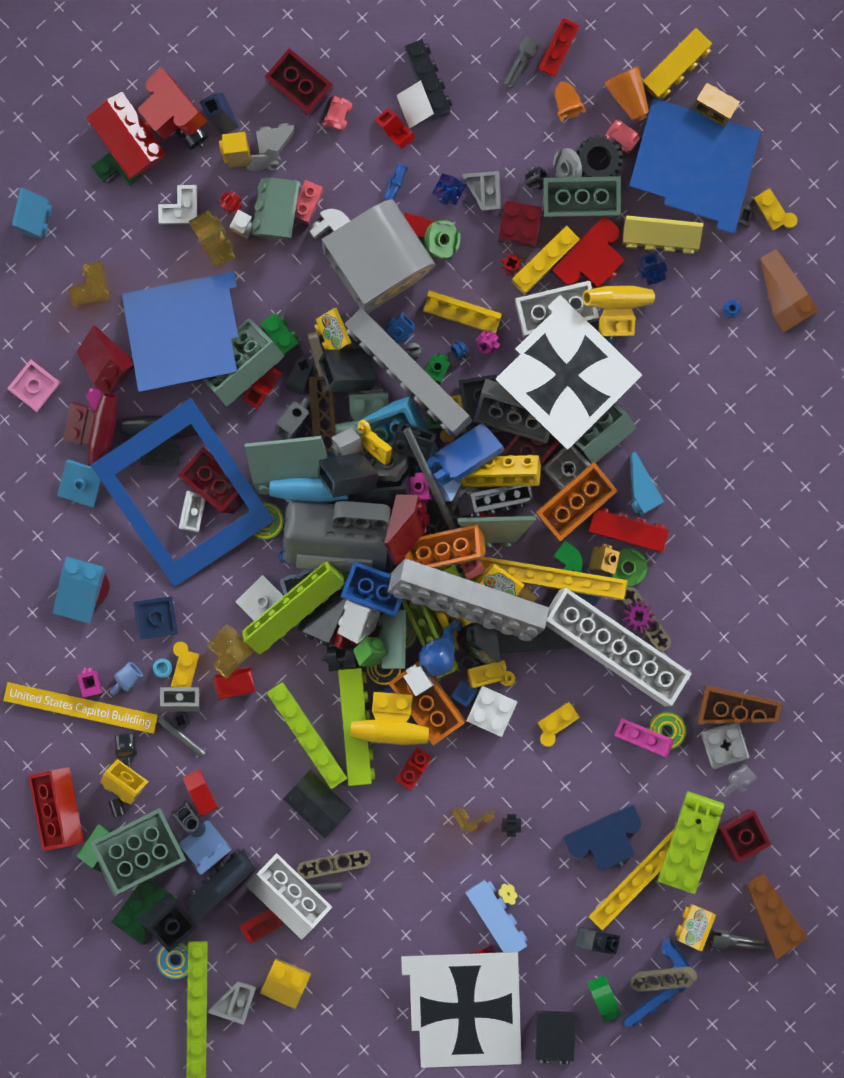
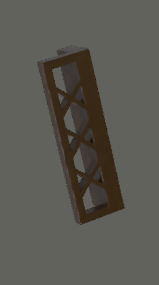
M324 376L309 377L313 437L321 436L324 443L326 436L332 440L329 435L330 431H332V437L336 435L334 392H329V389H327L323 394L320 391V381H325ZM323 398L330 403V407L325 413L322 411L321 406ZM325 417L331 421V427L326 432L323 430L322 421ZM332 448L326 449L327 453H333Z

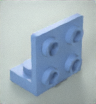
M209 820L204 822L206 830L201 837L196 838L190 834L179 843L181 849L197 867L196 870L200 875L232 850Z

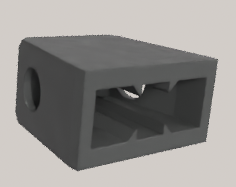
M303 397L299 403L294 401L276 423L274 432L283 439H293L308 419V409L311 407L310 400Z

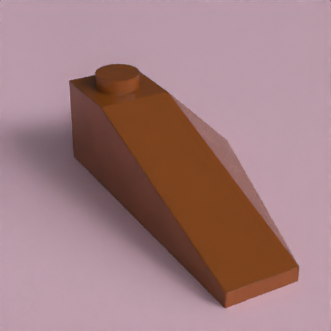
M777 249L760 258L772 315L783 333L819 311Z

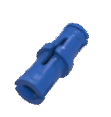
M401 163L396 164L394 173L388 180L389 184L383 196L384 200L393 199L395 201L399 189L403 186L402 181L408 170L407 166Z

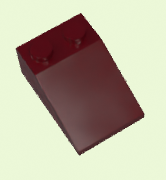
M95 325L92 326L77 350V354L93 384L103 393L112 394L119 390L134 368L133 360Z
M396 494L384 541L394 565L400 563L424 534L425 528L429 524V515L426 513L424 503L421 502L419 495Z

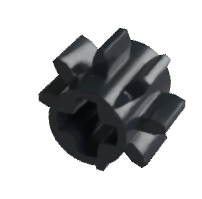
M533 166L527 169L528 173L525 174L526 185L532 188V190L543 189L544 178H548L546 170L540 166L537 168Z
M427 510L429 520L432 519L433 522L426 526V533L430 532V530L435 533L438 531L436 527L443 526L440 523L442 516H438L436 510L431 511V513Z
M507 814V818H502V832L507 833V837H516V833H521V818H516V814Z

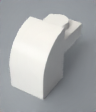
M324 210L320 213L323 221H316L311 226L310 234L316 240L329 228L334 232L350 220L339 210Z

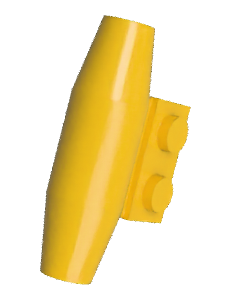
M603 286L586 290L583 293V303L586 306L604 309L599 317L598 332L602 336H633L635 333L636 316H634L632 308L653 304L655 300V293L652 289L637 286Z
M374 692L372 712L375 720L352 721L350 737L383 744H427L429 728L407 722L411 716L413 695Z

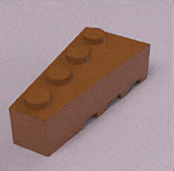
M705 684L697 723L778 722L782 702Z
M760 872L745 883L771 948L772 955L776 960L808 938L764 873Z

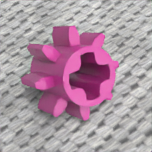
M483 331L475 340L478 343L477 349L483 354L490 352L493 355L500 346V343H498L499 337L492 331L487 333Z

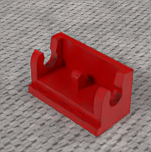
M268 908L239 927L248 942L253 943L282 926L284 922Z

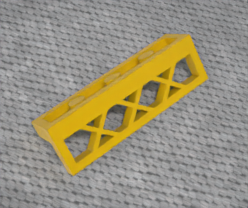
M428 291L423 309L425 313L485 332L492 331L495 334L502 313L432 291Z

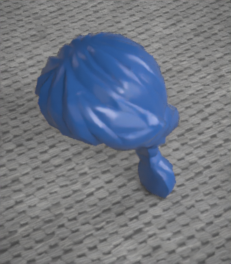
M454 618L450 625L445 627L443 636L430 641L422 647L419 653L421 667L432 677L444 675L454 665L455 647L453 632L460 631L463 626L459 619Z

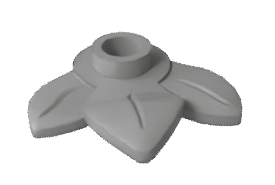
M268 148L263 155H250L251 164L247 165L246 168L249 171L277 169L282 163L278 150Z

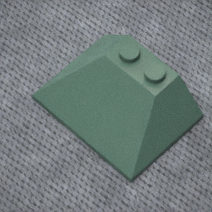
M536 516L458 518L457 526L462 528L478 524L484 535L485 548H492V544H500V547H511V544L516 543L534 524Z

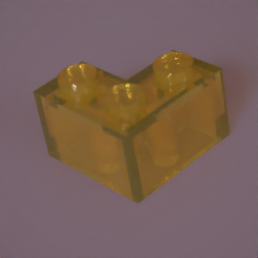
M208 210L189 221L215 268L235 258L232 252L235 248L230 239H225L228 235L223 226H220L221 223L216 215L212 216Z
M98 261L83 265L87 284L68 288L72 307L76 310L112 301L103 262Z
M228 624L220 629L207 644V647L219 657L213 667L226 679L242 666L255 651Z

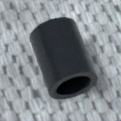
M120 798L108 801L113 818L126 814Z

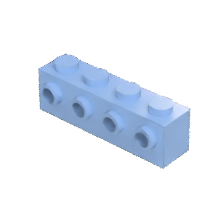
M484 879L465 893L504 953L519 952L527 947L525 942L528 939L522 930L520 932L517 931L515 927L517 924L512 914L507 915L504 909L507 906L502 898H496L494 894L496 889L491 881L487 883Z

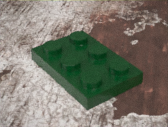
M151 878L136 887L111 922L143 945L151 932L139 919L167 893L174 900L177 897Z

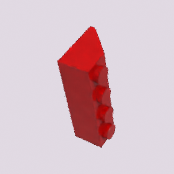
M122 92L106 100L86 117L129 179L159 164L166 154Z
M66 767L28 775L42 850L46 851L84 843L70 768Z

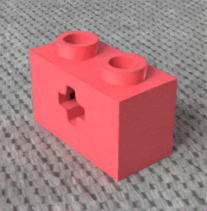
M307 180L304 181L297 198L294 220L308 226L310 225L323 194L322 186Z

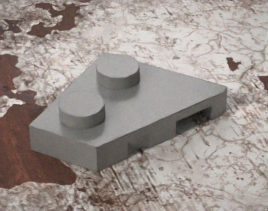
M499 171L462 174L482 211L501 210Z

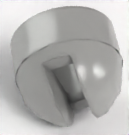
M410 343L406 348V353L412 359L418 358L421 355V347L417 343ZM418 348L419 351L409 352V349Z

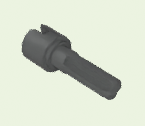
M524 35L517 48L519 54L504 82V85L513 88L529 58H534L541 44L537 43L535 39Z
M714 928L711 929L709 937L713 941L709 945L711 948L725 950L729 946L763 950L765 944L763 939L730 935L728 930Z

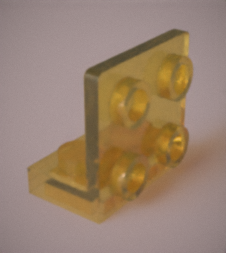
M457 806L451 809L461 829L468 832L478 827L477 823L484 820L486 823L495 817L494 813L497 812L493 807L473 820L466 822L469 817L463 808L459 809Z

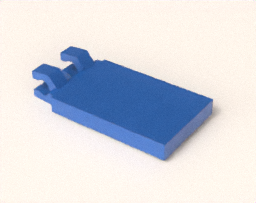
M481 423L436 452L434 457L429 458L427 464L431 473L437 479L436 482L442 487L451 482L452 479L456 482L505 450L486 425Z

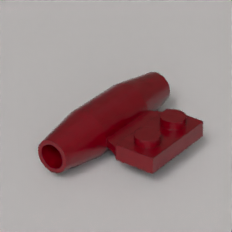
M102 393L95 412L89 406L77 402L70 403L64 439L80 445L88 443V466L90 467L93 463L107 455L111 449L117 416V396L114 394Z

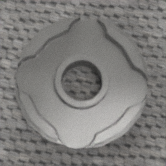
M570 148L557 151L553 161V167L557 171L555 173L556 178L581 177L582 165L576 152Z

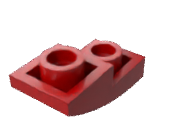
M416 747L395 782L411 792L433 757Z

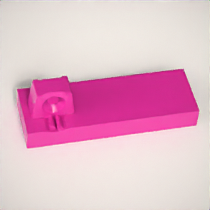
M621 718L614 735L666 758L674 743V740L623 718Z

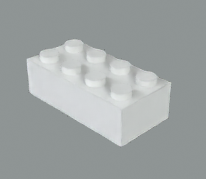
M586 281L515 298L523 338H527L553 313L548 306L559 295L588 323L598 321L597 307L586 306L583 303V293L586 290L592 289L591 282Z
M277 853L246 885L301 940L332 908Z

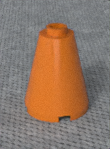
M638 66L604 82L606 88L631 120L636 119L638 122L647 117L646 113L649 112Z

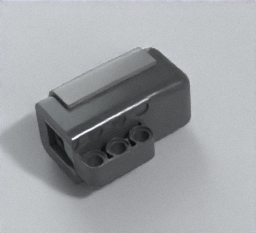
M293 501L288 504L286 509L283 558L288 564L296 565V568L315 570L321 564L328 561L341 572L350 573L355 561L385 572L387 548L384 541L390 521V508L383 504L339 501L335 504Z

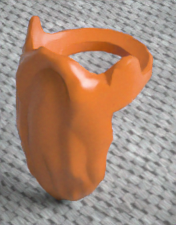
M560 81L555 89V98L559 109L557 112L558 117L563 122L565 117L572 119L577 117L581 111L585 113V108L575 88L567 82Z

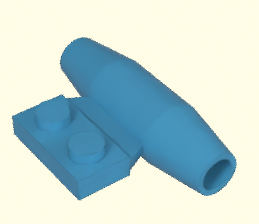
M281 479L270 481L269 486L271 497L291 501L334 504V501L348 498V495L333 498L320 479Z

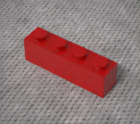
M602 507L593 512L588 533L663 553L669 530L665 529V525L654 523L653 526L646 524L647 520L637 517L636 520L628 518L629 515L620 512L614 515L610 513L609 509Z

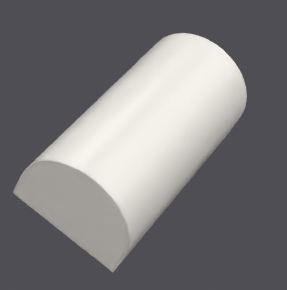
M186 491L179 529L199 532L205 499L196 492Z

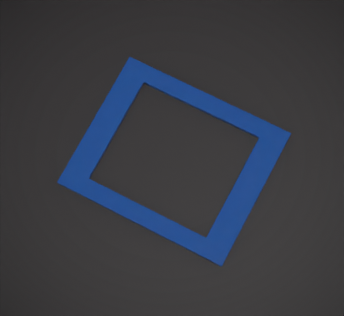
M192 398L91 465L174 587L275 521ZM189 424H192L250 509V512L174 561L115 474Z

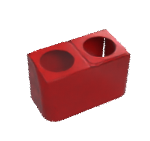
M252 667L216 674L215 678L213 675L219 700L255 692Z

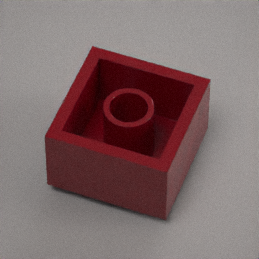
M505 200L498 242L535 248L543 207Z
M747 809L722 822L717 827L720 838L731 860L739 863L771 846L769 838L754 810Z

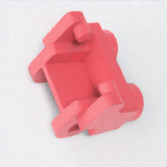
M332 96L329 99L330 106L324 119L325 122H322L321 126L343 132L347 121L344 120L345 115L351 111L352 103L344 98Z
M615 120L605 135L608 140L613 139L614 142L616 140L622 144L620 148L628 154L642 138L621 120Z

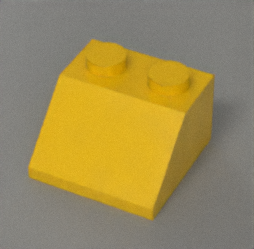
M118 759L105 771L100 781L106 790L115 793L123 802L130 805L139 797L149 782Z
M276 958L260 994L296 1009L311 973Z

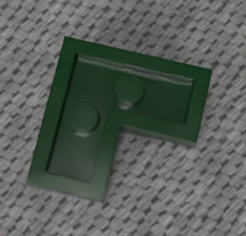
M111 152L91 166L103 183L118 171L130 186L145 175L143 172L129 179Z

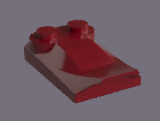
M204 447L199 450L178 474V477L185 484L189 485L220 513L234 514L244 503L216 459Z

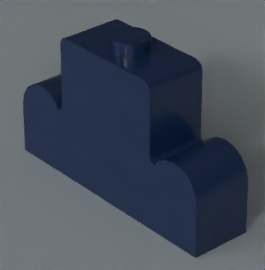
M631 804L562 837L569 852L574 857H584L588 850H590L598 869L603 871L611 866L615 869L624 865V860L635 855L626 832L636 833L639 831L641 820L634 805Z

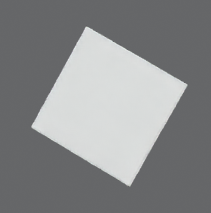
M421 80L396 95L409 128L434 114Z

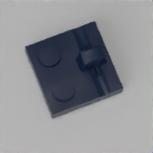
M172 596L133 602L139 640L178 634Z

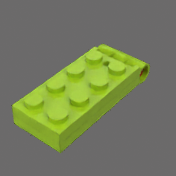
M687 791L657 880L658 882L693 894L696 893L721 818L724 803ZM697 819L701 820L699 824L696 823Z

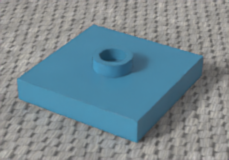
M68 459L57 496L94 507L101 480L92 467Z

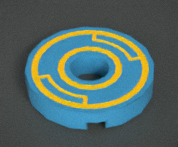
M181 942L170 953L163 946L159 949L156 963L159 971L165 977L181 979L188 975L187 943ZM177 954L180 956L181 963L179 965L171 963L170 958L172 955Z

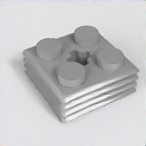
M572 445L568 450L563 447L542 467V470L562 490L584 471L590 463ZM564 465H566V466H570V465H571V466L573 467V468H572V472H573V473L570 474V473L568 472V473L566 474V473L564 472V470H565Z
M730 723L701 732L712 769L749 759L739 723ZM723 740L730 743L727 751L720 747L723 744Z

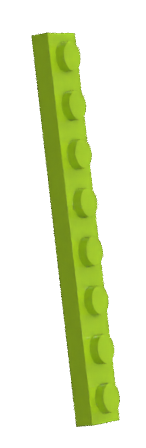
M188 941L187 1078H206L208 941Z

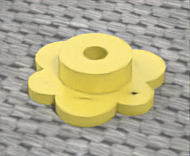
M511 884L501 885L498 895L504 903L514 905L517 898L514 886Z

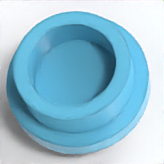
M158 659L153 665V672L157 677H168L172 672V665L167 659Z

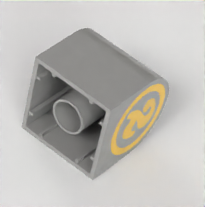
M393 199L370 208L322 239L323 253L358 307L362 308L367 314L415 284L435 267L434 261Z

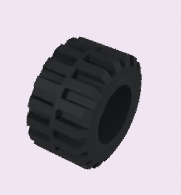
M595 135L594 138L588 137L586 141H583L576 151L582 165L581 177H617L623 162L622 151L619 150V145H615L613 139L608 140L607 136L601 138L599 135ZM595 151L606 154L609 158V166L601 171L592 169L587 163L588 155Z

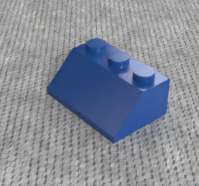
M355 561L341 594V598L396 617L404 599L396 598L393 594L388 593L391 580L390 574Z

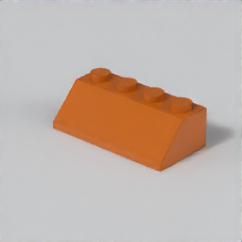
M593 462L543 505L536 514L553 537L561 541L618 490L596 463Z
M476 524L422 536L405 555V559L435 569L482 559L486 552L484 535L479 525Z
M420 660L415 663L417 667L421 666ZM406 670L388 683L396 694L413 695L411 716L418 725L429 728V741L433 746L466 723L464 717L435 677L428 674L434 685L415 696L403 677L407 674Z

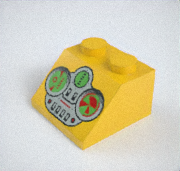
M333 308L316 318L317 324L314 326L318 336L322 335L324 338V342H322L324 350L352 348L351 340L337 308Z
M496 564L491 565L485 569V572L472 579L473 582L517 596L524 587L523 583Z
M690 904L689 907L686 906L683 912L684 922L682 925H678L675 935L678 936L677 940L702 951L716 914Z

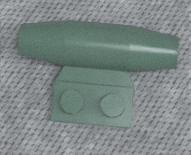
M388 392L349 394L350 414L354 421L336 424V435L352 428L361 437L355 423L387 406Z

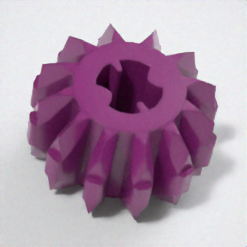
M637 600L634 601L635 608L630 603L627 604L631 611L623 610V613L627 614L628 617H623L622 621L629 620L625 627L628 628L633 625L632 632H635L638 627L639 632L642 633L643 625L649 630L650 626L647 622L654 623V620L649 619V616H654L655 613H648L647 611L652 606L649 605L644 608L645 601H642L639 607ZM636 611L643 614L641 622L634 620V613Z

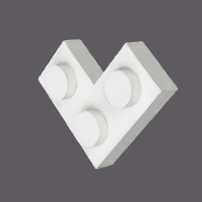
M177 185V204H158L159 225L197 224V185Z

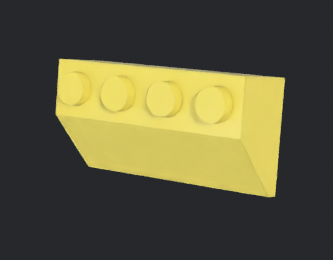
M626 216L623 226L622 245H626V248L637 249V246L645 247V250L656 251V248L664 249V252L669 253L681 250L684 254H694L700 248L703 223Z

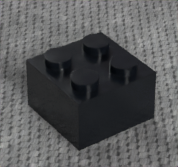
M169 893L139 919L169 953L198 927Z

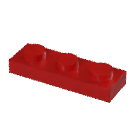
M562 18L538 68L539 71L554 78L556 77L580 25Z

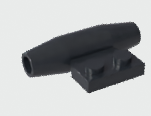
M144 415L123 418L121 423L122 434L135 436L163 416ZM189 424L140 457V465L179 466L180 447L176 439L199 436L192 424Z

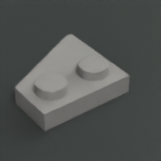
M238 981L208 1013L244 1025L256 987Z

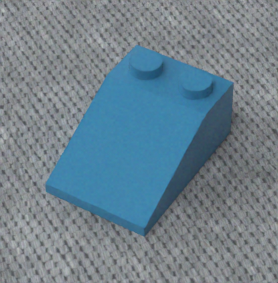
M20 188L12 226L20 235L43 239V235H46L48 231V224H46L47 216L50 217L52 213L50 201L29 190Z
M634 452L629 456L631 499L633 501L631 506L636 514L640 513L642 516L660 506L664 501L637 453Z
M66 557L53 614L90 624L106 568Z

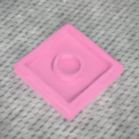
M30 359L7 389L38 413L61 385V382Z

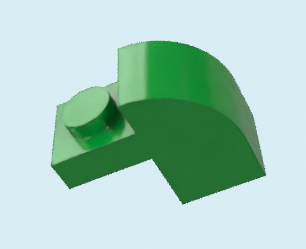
M564 541L553 557L565 565L563 570L580 572L583 563L581 554L575 547Z
M605 975L587 982L604 1023L622 1016Z

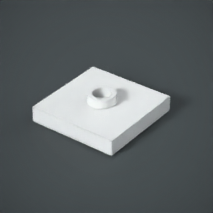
M262 575L235 602L253 620H256L281 599L283 595Z

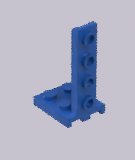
M670 937L664 938L661 951L667 959H672L673 968L691 967ZM688 987L661 990L625 1017L624 1024L627 1028L631 1025L633 1027L637 1026L642 1022L641 1018L646 1014L648 1016L652 1015L658 1010V1005L661 1003L667 1004L674 998L672 995L678 991L682 993Z

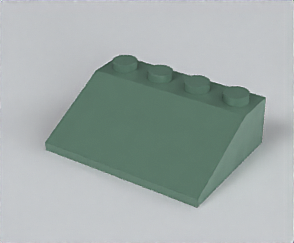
M250 318L237 328L238 337L231 339L237 372L202 379L226 407L284 357L274 342Z
M321 436L245 444L252 482L257 494H269L270 481L289 478L319 479V460L329 458Z
M160 808L90 842L114 897L186 861Z

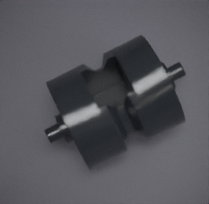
M200 127L191 135L185 134L179 128L175 130L180 138H184L183 143L189 150H193L198 146L200 148L204 147L202 143L209 137L203 127Z
M345 645L341 649L336 646L327 647V656L322 658V662L326 661L328 663L329 672L338 671L341 668L345 670L356 669L355 661H357V658L353 651L354 645Z

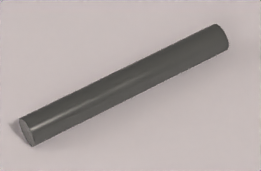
M163 716L157 720L161 726L200 758L204 756L206 752L174 727Z
M342 882L309 884L315 891L342 890Z

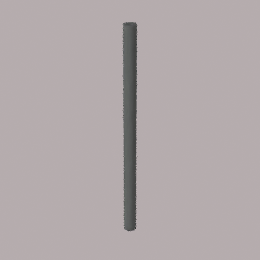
M411 428L404 429L405 436L449 530L457 529Z

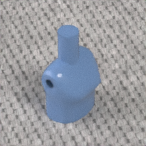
M128 662L114 675L117 683L110 689V693L115 696L121 689L130 691L137 681L143 677L139 668L132 662Z

